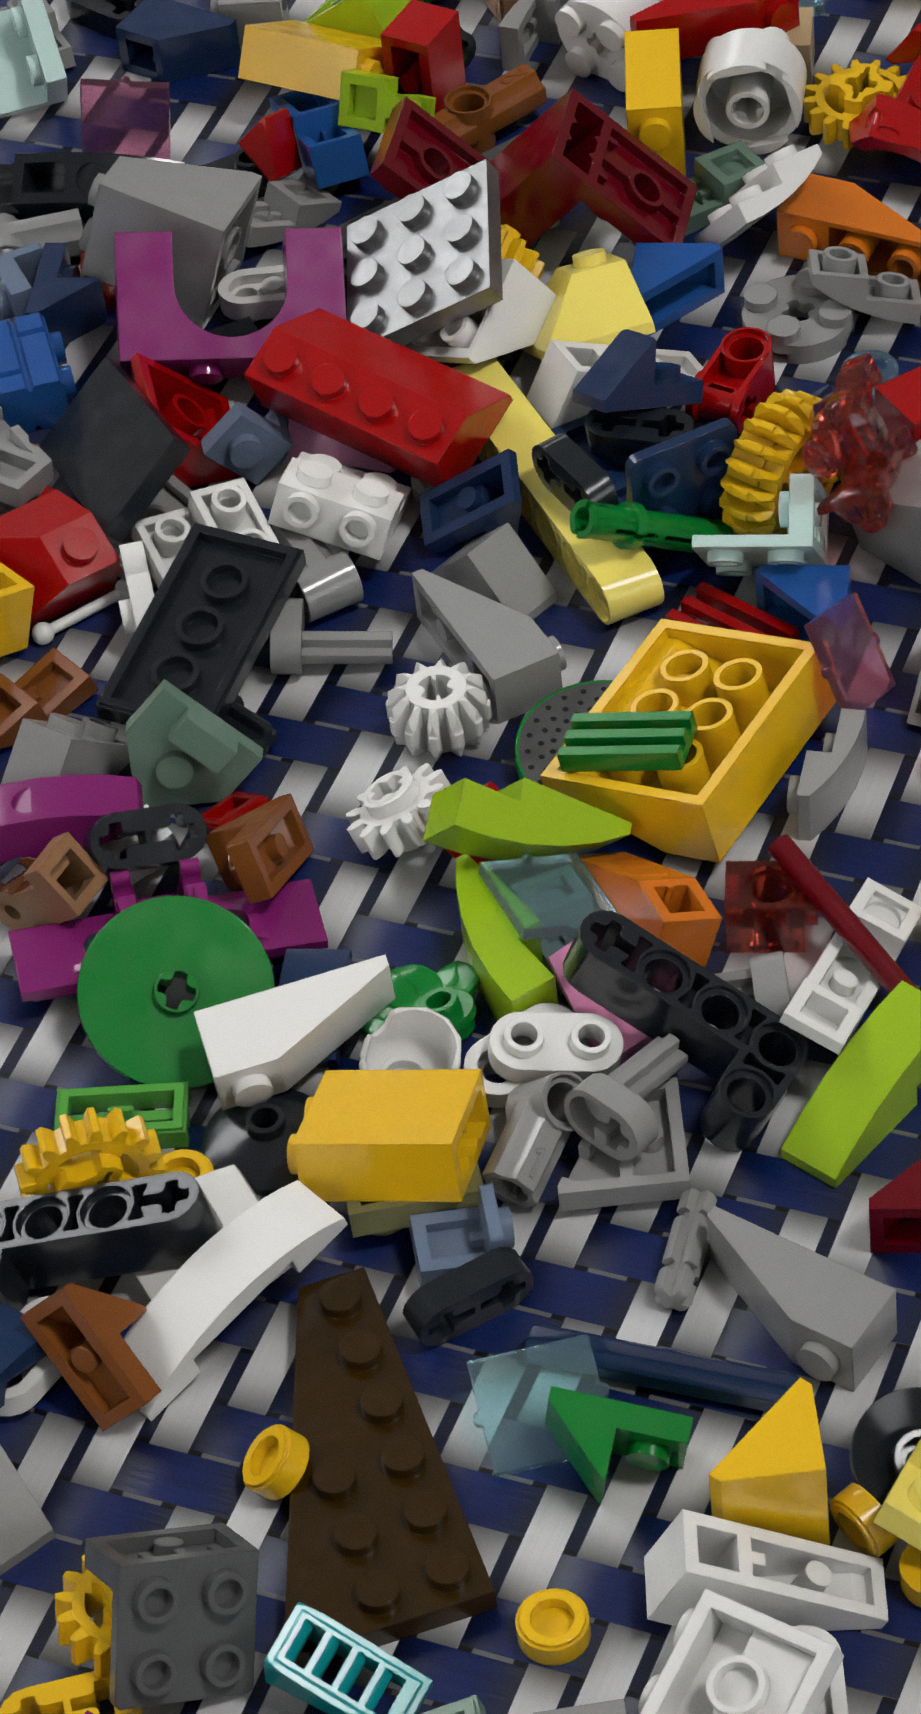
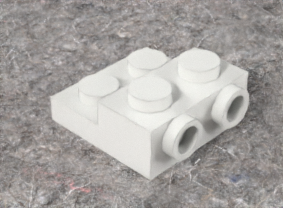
M301 451L298 458L292 457L278 482L268 523L381 560L407 507L412 488L397 483L386 474L379 472L366 473L342 465L332 456L309 454Z
M705 1588L696 1607L688 1609L681 1617L674 1633V1649L661 1674L653 1676L643 1689L639 1700L638 1713L815 1714L844 1655L832 1643Z

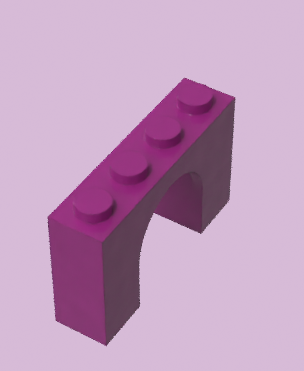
M341 227L285 228L282 247L285 302L282 309L264 328L254 333L237 337H226L207 332L194 324L182 311L174 290L171 231L114 232L119 365L134 381L130 360L138 352L202 386L220 383L223 378H245L247 381L244 373L274 327L317 308L347 320Z

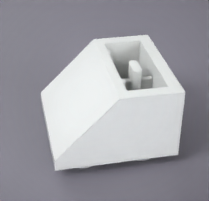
M502 259L503 300L408 343L404 347L437 362L477 364L534 345L557 295L515 259Z

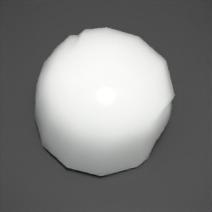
M398 1007L388 1013L384 1023L374 1033L366 1035L359 1054V1070L460 1069L461 1037L449 1018L427 1007Z

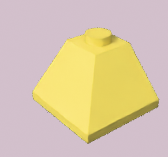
M595 248L572 255L573 264L557 268L547 284V287L557 295L535 344L521 350L542 360L550 340L610 345L616 336L625 329L645 335L655 333L653 319L625 259L611 253L606 254L604 248Z

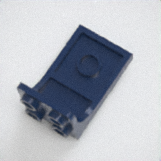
M586 415L551 429L555 435L559 433L567 435L606 472L615 487L619 504L624 501H632L642 504L646 510L714 520L722 519L723 508L719 506V498L724 492V488L720 485V480L727 472L728 464L725 460L732 455L735 447L733 440L738 439L737 428L728 418L716 420L636 452L627 461L603 459L590 453L587 448L584 425ZM641 546V547L644 549V551L653 548V547Z

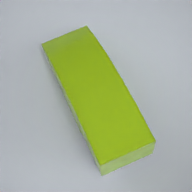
M463 778L433 794L423 841L461 854L493 860L533 862L568 858L569 855H579L598 850L630 835L632 823L527 778H523L499 791Z
M463 854L457 857L456 891L468 964L474 967L479 977L480 986L478 991L494 1018L498 1021L507 1014L524 1012L528 1008L541 1003L558 1004L555 976L543 964L539 926L469 855Z
M901 981L872 1012L825 1074L801 1112L781 1148V1158L830 1186L837 1188L917 1105V1086L921 1083V990Z

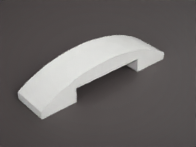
M870 878L866 879L850 905V909L896 961L921 917V906ZM835 932L809 976L805 977L788 1004L779 1022L839 1055L854 1033L881 985Z
M297 1180L276 1190L246 1209L201 1246L158 1291L146 1306L147 1311L136 1319L123 1338L161 1389L159 1394L138 1410L152 1422L201 1372L194 1359L288 1265L300 1273L348 1225L345 1218Z

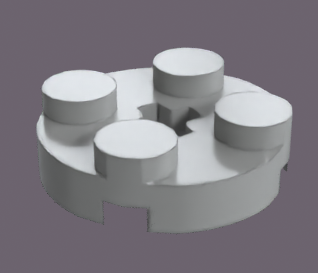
M808 267L801 269L796 275L783 276L765 283L753 284L744 292L742 328L754 327L765 331L771 337L773 352L787 354L788 363L808 364L830 358L847 345V335L851 331L854 333L856 325L855 310L828 297L811 285ZM796 317H804L808 319L799 321Z

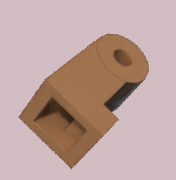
M69 832L53 837L36 859L31 857L21 858L1 881L0 921L13 930H20L54 923L59 924L79 917L109 877Z

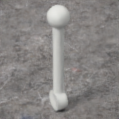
M120 579L116 583V590L50 624L46 622L37 623L33 627L31 635L34 642L40 645H47L53 641L56 633L107 608L119 600L129 599L126 582Z

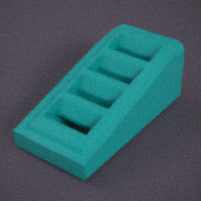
M301 1602L296 1604L263 1664L265 1681L327 1714H376L373 1711L390 1681L402 1688L387 1714H417L433 1686L432 1679L329 1616ZM307 1640L318 1644L305 1669L296 1665L295 1661ZM336 1653L346 1658L332 1685H329L322 1681L321 1678ZM365 1668L374 1674L357 1702L350 1698L348 1694L362 1669Z

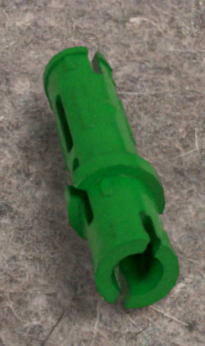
M584 499L574 505L570 514L571 532L576 534L578 539L611 541L616 547L624 550H636L640 546H647L671 551L696 553L692 549V535H734L732 527L722 522V519L714 520L646 510L642 504L632 501H624L619 505H610Z

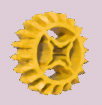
M787 388L781 393L773 392L767 398L766 403L760 402L756 406L754 417L744 421L742 434L739 439L733 440L734 450L731 457L725 460L728 464L727 472L720 480V485L724 488V492L719 498V506L723 508L722 522L731 526L734 534H787V528H780L778 505L780 491H789L790 474H815L829 494V500H831V489L833 484L839 480L836 476L838 469L835 470L834 466H836L839 458H841L842 453L840 450L845 443V434L841 432L843 429V418L837 415V409L826 404L824 399L801 390L796 392ZM817 413L818 416H816V418L813 421L812 427H810L811 420L813 416ZM824 423V426L818 433V436L814 439L818 427H820V425ZM828 432H831L830 436H828L827 442L825 443V447L821 450L824 438L827 436ZM837 441L835 452L828 460L827 455L830 453L834 442Z

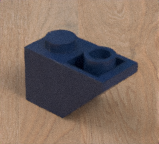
M143 0L115 27L123 70L163 83L234 69L240 65L241 50L236 19L173 0Z

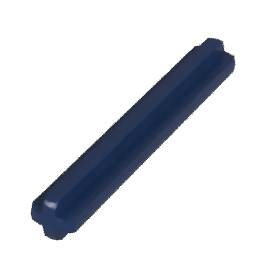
M540 1323L531 1326L525 1342L526 1361L531 1365L766 1412L800 1378L793 1373Z

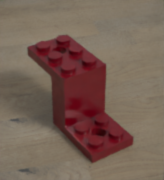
M571 88L494 159L489 161L499 171L501 225L507 224L521 234L520 239L526 241L525 248L529 247L580 201L588 206L595 216L607 221L628 237L635 246L636 243H683L698 186L574 88ZM405 96L392 109L369 176L379 182L387 192L396 195L402 200L410 194L427 188L487 158Z

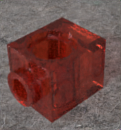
M726 861L724 915L727 953L805 952L806 926H818V910L777 861Z

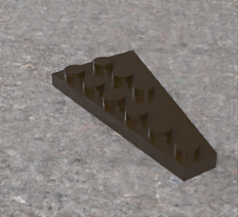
M362 1267L298 1287L292 1430L307 1439L310 1452L306 1470L299 1483L290 1492L285 1623L296 1604L301 1602L329 1616L380 1647L496 1609L497 1601L494 1587L365 1268ZM307 1640L295 1664L305 1669L318 1644ZM335 1653L331 1662L343 1659L344 1657Z

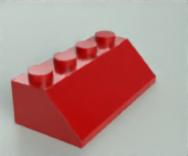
M321 308L274 327L244 373L263 407L433 487L471 468L513 401L511 395Z

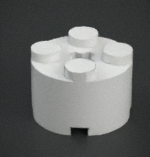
M569 0L555 15L559 36L568 51L565 54L567 66L576 75L583 78L593 73L608 79L616 89L625 92L624 32L631 31L630 16L660 1Z
M767 27L764 29L742 28L716 36L707 43L700 62L693 113L699 130L712 143L714 138L726 145L742 141L756 155H762L781 148L788 141L789 135L796 127L798 128L802 117L807 69L801 53L790 42L789 36L785 31L777 27Z

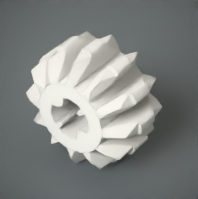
M440 658L435 666L430 667L416 662L413 674L401 673L396 675V685L388 691V700H386L387 717L396 744L406 745L412 757L419 756L427 751L431 752L436 761L442 753L450 751L462 757L465 745H481L482 734L485 729L490 727L492 711L491 703L488 699L487 686L483 682L481 674L469 672L465 662L458 663L452 667H447L442 658Z

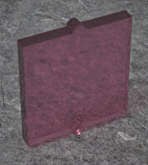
M127 76L121 77L120 80L81 78L82 152L130 154L171 160L169 82L131 81Z
M857 592L846 595L804 625L822 667L821 674L824 679H827L840 711L841 708L865 710L896 685L880 648L879 636L873 631Z

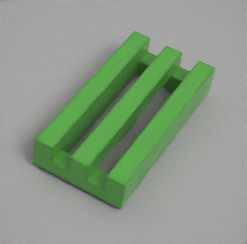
M189 1082L57 1089L54 1131L60 1128V1115L67 1114L73 1121L83 1119L84 1114H70L85 1113L86 1109L94 1107L96 1112L109 1113L116 1107L121 1108L125 1122L137 1115L142 1116L146 1129H155L161 1149L189 1147V1107H191L192 1098ZM173 1108L166 1110L134 1111L143 1109ZM98 1113L97 1117L105 1118L108 1113Z

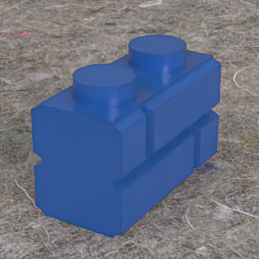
M39 312L16 317L13 323H9L7 320L0 321V406L2 407L3 420L10 427L19 425L26 433L34 432L37 426H40L42 429L54 427L68 408V400L74 399L77 395L70 365L59 367L60 365L67 364L60 331L49 333L45 318Z

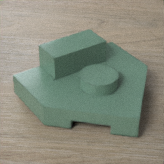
M165 679L126 722L125 734L132 777H136L142 785L143 805L147 804L149 807L174 803L189 805L220 802L229 796L263 759L262 747Z

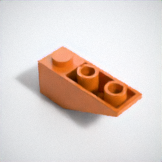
M810 173L798 189L784 200L777 209L779 255L807 261L809 249L824 251L825 248L831 246L846 247L858 254H865L868 275L877 276L882 272H897L907 276L909 279H917L918 285L921 287V230L855 183Z
M627 852L568 856L567 865L597 911H613L623 915L706 968L722 917L695 877Z

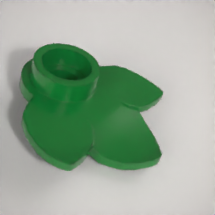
M454 961L440 969L437 973L424 965L417 964L394 968L390 970L396 999L360 1028L361 1033L366 1036L367 1034L374 1033L384 1023L388 1013L395 1008L427 1007L449 1018L460 1035L461 1041H463L472 1033L475 1027L474 1017L477 1009L472 996L480 986L479 977L472 965L462 961Z

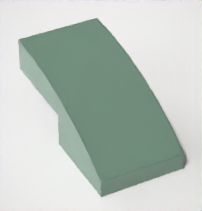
M737 141L694 158V177L689 178V180L696 184L698 188L685 236L709 225L710 222L707 216L717 209L730 204L729 197L745 185L742 176L766 164L742 141Z

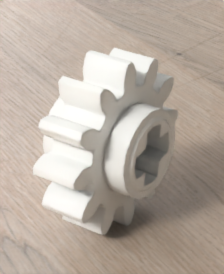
M429 763L423 764L414 774L411 773L407 766L385 774L373 782L365 793L357 796L362 807L355 808L346 813V818L351 824L347 831L361 853L368 851L373 860L382 857L388 849H391L395 857H400L403 852L417 849L426 844L423 841L432 796L451 784L441 769L433 771Z

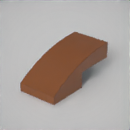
M54 647L15 683L1 673L0 749L14 745L23 718L48 721L51 712L67 716L98 691L91 676Z

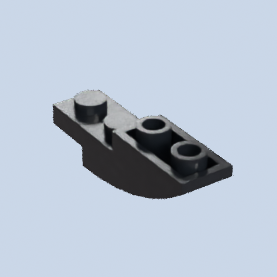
M101 152L15 154L14 163L0 164V213H7L13 215L18 220L78 208L81 220L86 224L92 218L94 206L88 204V196L93 181L98 173L106 175L119 156L182 164L187 163L156 157Z

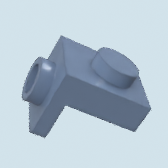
M33 243L0 255L1 321L9 319L13 323L14 318L26 315V308L43 252V247L40 243Z
M236 402L200 441L205 456L256 485L272 469L277 468L283 463L289 450L294 446L284 416L270 410L263 417L239 402Z
M492 1183L478 1185V1207L410 1215L409 1232L420 1287L499 1247L514 1248L515 1246L509 1206L498 1208Z

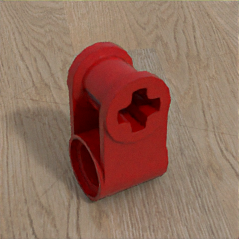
M754 327L737 328L724 336L721 344L705 367L695 375V378L703 380L702 403L685 405V413L690 415L694 422H701L704 418L712 421L728 418L736 426L737 434L741 435L744 430V421L754 417L756 406L760 402L765 403L776 387L771 337L765 331Z

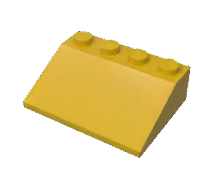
M661 618L589 713L693 711L698 728L683 769L562 772L556 754L540 775L543 785L631 822L630 834L665 853L720 863L837 701L821 643Z

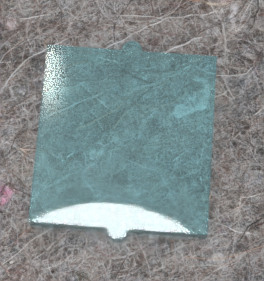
M577 853L539 857L524 854L519 859L480 862L479 875L522 940L558 936L574 939L583 919L590 913L600 910L618 913Z
M588 1334L467 1362V1369L478 1410L473 1415V1423L477 1428H482L494 1477L568 1460L545 1425L551 1386L605 1398L609 1395V1386L604 1382H600Z

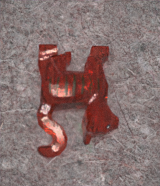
M869 352L845 361L836 377L834 392L824 396L822 401L813 405L810 412V432L813 440L804 443L802 458L806 468L812 475L830 479L837 472L842 481L818 505L816 509L818 515L835 511L844 522L858 525L868 534H872L887 526L889 514L894 503L889 489L897 481L901 471L902 460L915 455L918 447L907 425L889 433L882 417L875 409L872 388L881 385L883 376Z

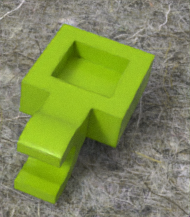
M355 69L341 71L338 125L384 134L392 109L405 96L434 118L436 98L418 94H398L399 77Z

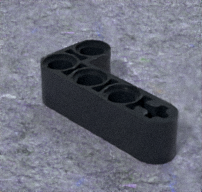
M600 910L590 913L583 919L563 962V973L568 983L578 992L653 1040L658 1036L664 1038L669 1033L676 1036L680 1040L678 1049L688 1055V1063L718 1081L700 1116L701 1129L705 1137L714 1146L725 1151L738 1152L747 1149L756 1141L805 1064L809 1051L808 1042L804 1035L780 1023L781 1017L623 915L613 911ZM733 1105H735V1106L741 1108L743 1111L738 1110V1109L735 1108Z
M169 1172L0 1201V1301L21 1311L27 1305L28 1293L31 1289L182 1265L211 1237L223 1228V1224L193 1175L186 1172Z

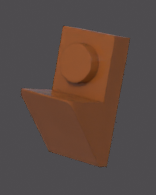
M291 793L279 796L211 831L206 839L225 886L229 890L243 888L250 904L273 898L314 851L313 844Z
M69 1283L25 1312L20 1319L99 1427L104 1431L146 1405L161 1392L159 1386L120 1335L124 1329L146 1312L147 1309L139 1303Z

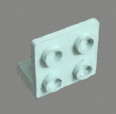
M17 0L18 6L0 11V118L68 100L67 76L43 0Z
M790 474L789 491H780L778 505L780 528H787V534L692 535V549L708 566L716 567V574L721 576L752 575V567H760L763 564L828 565L829 494L815 474Z

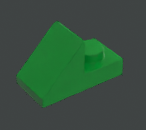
M551 1386L545 1425L591 1494L601 1505L612 1453L626 1456V1460L630 1464L646 1470L662 1471L667 1469L668 1466L683 1469L694 1417Z

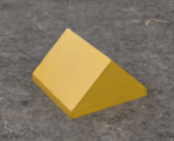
M800 1377L708 1474L711 1512L713 1517L830 1546L826 1465L813 1387L811 1383Z

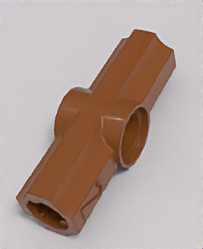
M523 63L483 87L468 84L453 88L444 98L445 108L435 114V119L481 154L495 146L496 132L547 102L546 88L540 82L536 71Z

